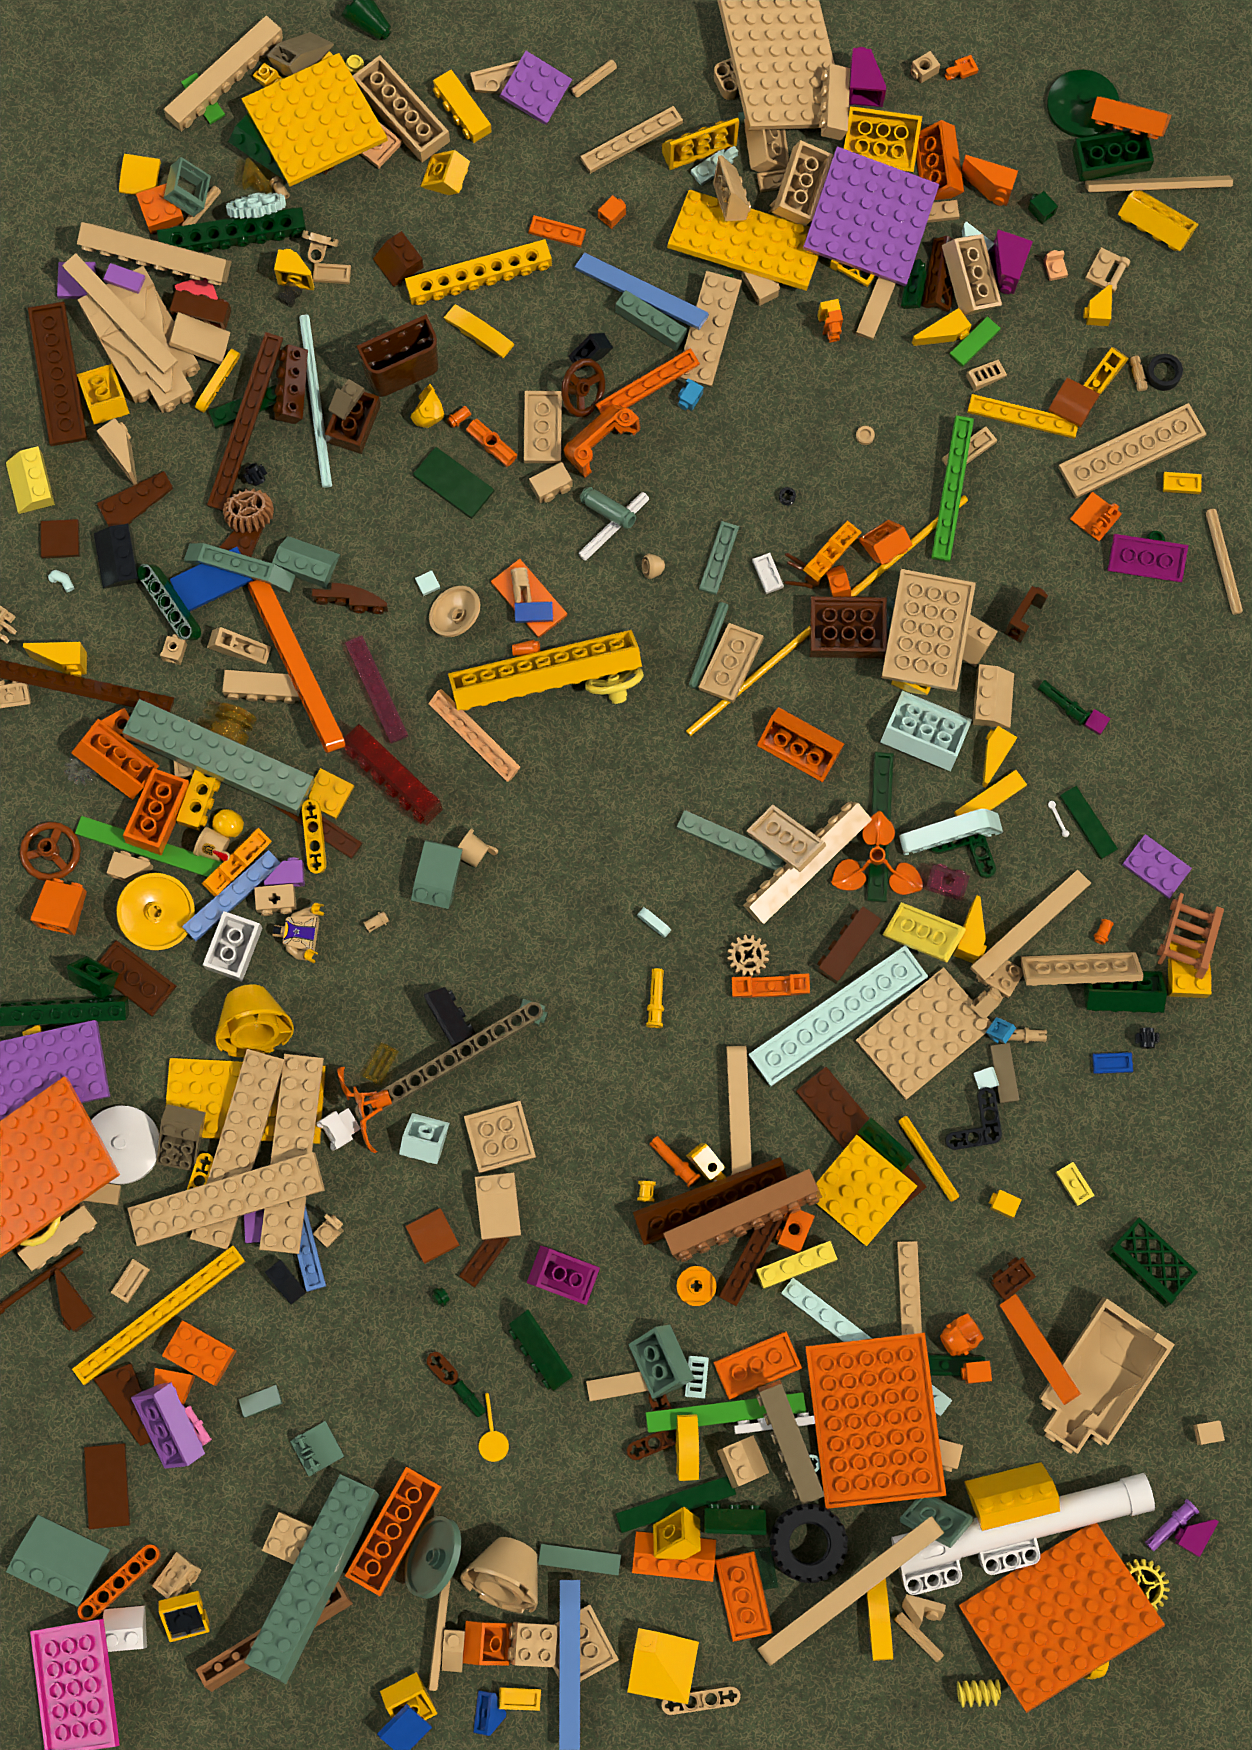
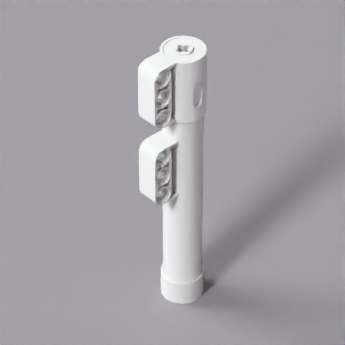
M1144 1473L1121 1478L1117 1482L1059 1496L1060 1512L984 1531L981 1530L977 1517L973 1518V1523L951 1548L933 1541L899 1567L902 1584L911 1595L956 1585L962 1579L959 1560L962 1557L978 1554L981 1567L990 1575L1034 1565L1040 1559L1037 1538L1126 1515L1135 1516L1154 1511L1155 1502L1149 1481ZM908 1533L891 1537L892 1546ZM1033 1549L1032 1556L1025 1557L1026 1551ZM1013 1554L1014 1559L1011 1562H1006V1557ZM988 1560H995L993 1566L986 1567V1563ZM949 1570H956L954 1576L947 1577V1573ZM935 1574L936 1579L933 1582H928V1577ZM910 1580H917L915 1586L908 1587V1582Z

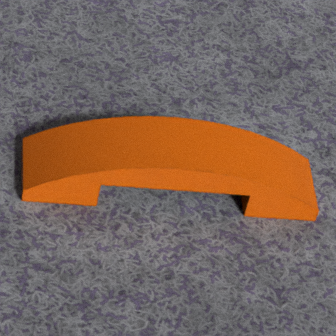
M809 974L751 978V976L732 977L733 997H782L810 993Z

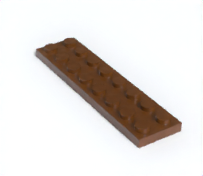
M65 302L28 308L50 446L88 440Z
M827 1067L823 1068L796 1090V1093L843 1149L848 1146L856 1135L874 1148L858 1133L869 1120V1117ZM909 1165L902 1173L913 1181L917 1187L896 1213L927 1188Z
M781 1157L634 1211L633 1215L643 1245L665 1238L663 1233L787 1179Z

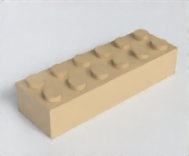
M381 55L353 75L366 101L422 163L450 142L449 131Z

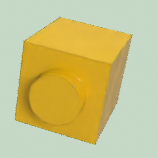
M1002 1190L997 1191V1193L993 1192L989 1200V1204H991L990 1210L1012 1219L1022 1199Z

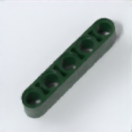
M140 565L137 571L139 579L178 637L183 640H198L201 636L200 626L162 570L156 565Z

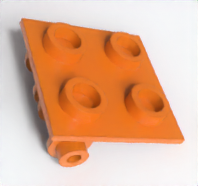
M1092 492L1070 520L1100 541L1122 513L1118 511L1119 506L1113 503L1110 505Z

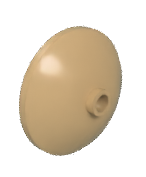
M455 586L444 591L435 600L430 610L429 622L432 629L442 637H455L467 631L479 615V596L473 589L467 586Z

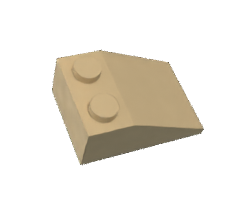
M114 418L99 428L97 433L102 444L132 484L136 485L137 478L132 445L129 441L131 436L126 426L122 422L118 423Z
M514 1173L475 1177L482 1240L521 1236Z

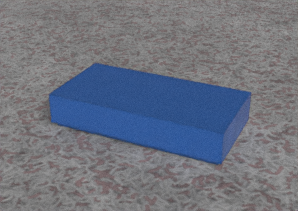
M552 602L515 603V623L553 622Z
M1132 1053L1092 1054L1094 1074L1133 1072Z

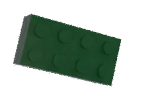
M1129 130L1075 139L1072 151L1079 182L1150 171L1154 157L1149 137H1147L1148 133L1141 132L1138 135L1131 133Z

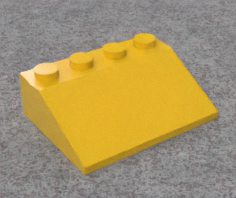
M850 106L848 132L845 136L844 149L903 171L914 172L922 116Z
M739 119L719 121L713 126L702 127L694 133H686L680 138L665 141L662 144V154L669 170L714 155L722 149L727 150L732 146L736 147Z
M1042 1462L964 1481L982 1531L1060 1512L1058 1492Z

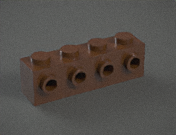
M287 344L279 352V367L276 372L278 384L275 388V395L277 396L273 409L276 420L296 424L303 419L308 349Z

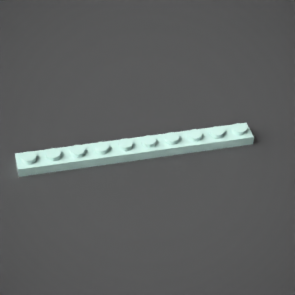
M792 1278L781 1294L841 1341L849 1342L872 1339L796 1279ZM932 1385L935 1412L938 1416H941L952 1400Z

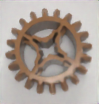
M246 488L244 492L239 491L238 494H232V498H227L223 509L225 522L230 529H234L236 532L241 531L242 533L246 531L251 533L253 530L258 532V528H265V524H270V519H273L274 513L270 497L266 493H262L261 490L256 491L254 488L251 491H248Z

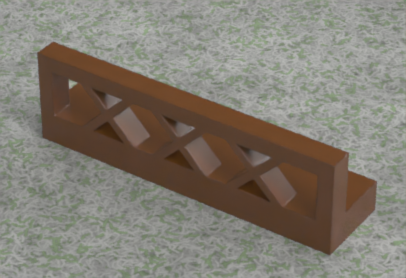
M948 235L936 238L933 241L922 306L925 308L937 306L946 312L950 311L954 291L942 245L953 240ZM945 278L948 281V288L945 285ZM942 294L945 298V304L941 302Z

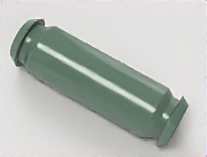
M587 487L582 491L580 495L582 504H585L619 526H623L624 529L631 528L634 525L636 515L628 508L601 492L593 490L592 487Z

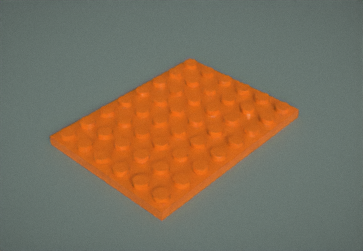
M65 1076L0 1121V1258L120 1175L72 1084Z
M925 1333L806 1346L825 1507L830 1509L946 1496Z
M1097 1523L1085 1526L1040 1554V1559L1036 1564L1014 1570L959 1605L962 1613L1026 1713L1165 1626Z

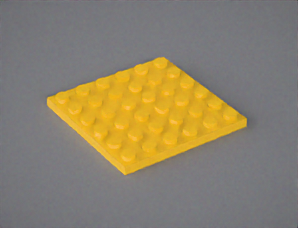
M340 53L241 98L289 187L388 141L384 130Z

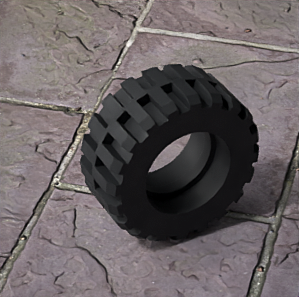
M799 1504L784 1511L776 1520L769 1540L770 1552L775 1564L786 1576L803 1583H818L834 1575L839 1567L843 1565L848 1551V1537L846 1536L844 1525L829 1509L816 1504ZM808 1523L820 1527L824 1531L828 1542L827 1550L823 1557L812 1563L798 1560L790 1549V1537L793 1531L798 1526Z

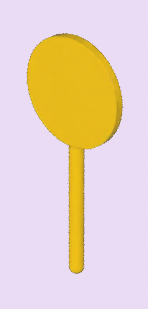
M486 1393L485 1398L490 1432L484 1434L480 1439L479 1451L484 1459L496 1462L506 1456L509 1444L507 1438L502 1433L493 1429L489 1393Z

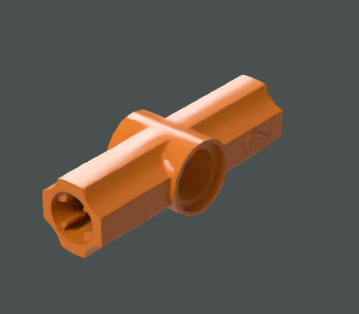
M478 419L473 420L467 427L466 432L478 441L486 452L492 454L505 467L510 466L517 458V454L499 438L498 434L489 430ZM491 440L496 442V444L489 445L487 443Z

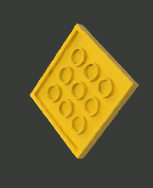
M856 1135L817 1181L816 1184L822 1198L816 1204L864 1245L868 1246L915 1190L917 1185L861 1137Z

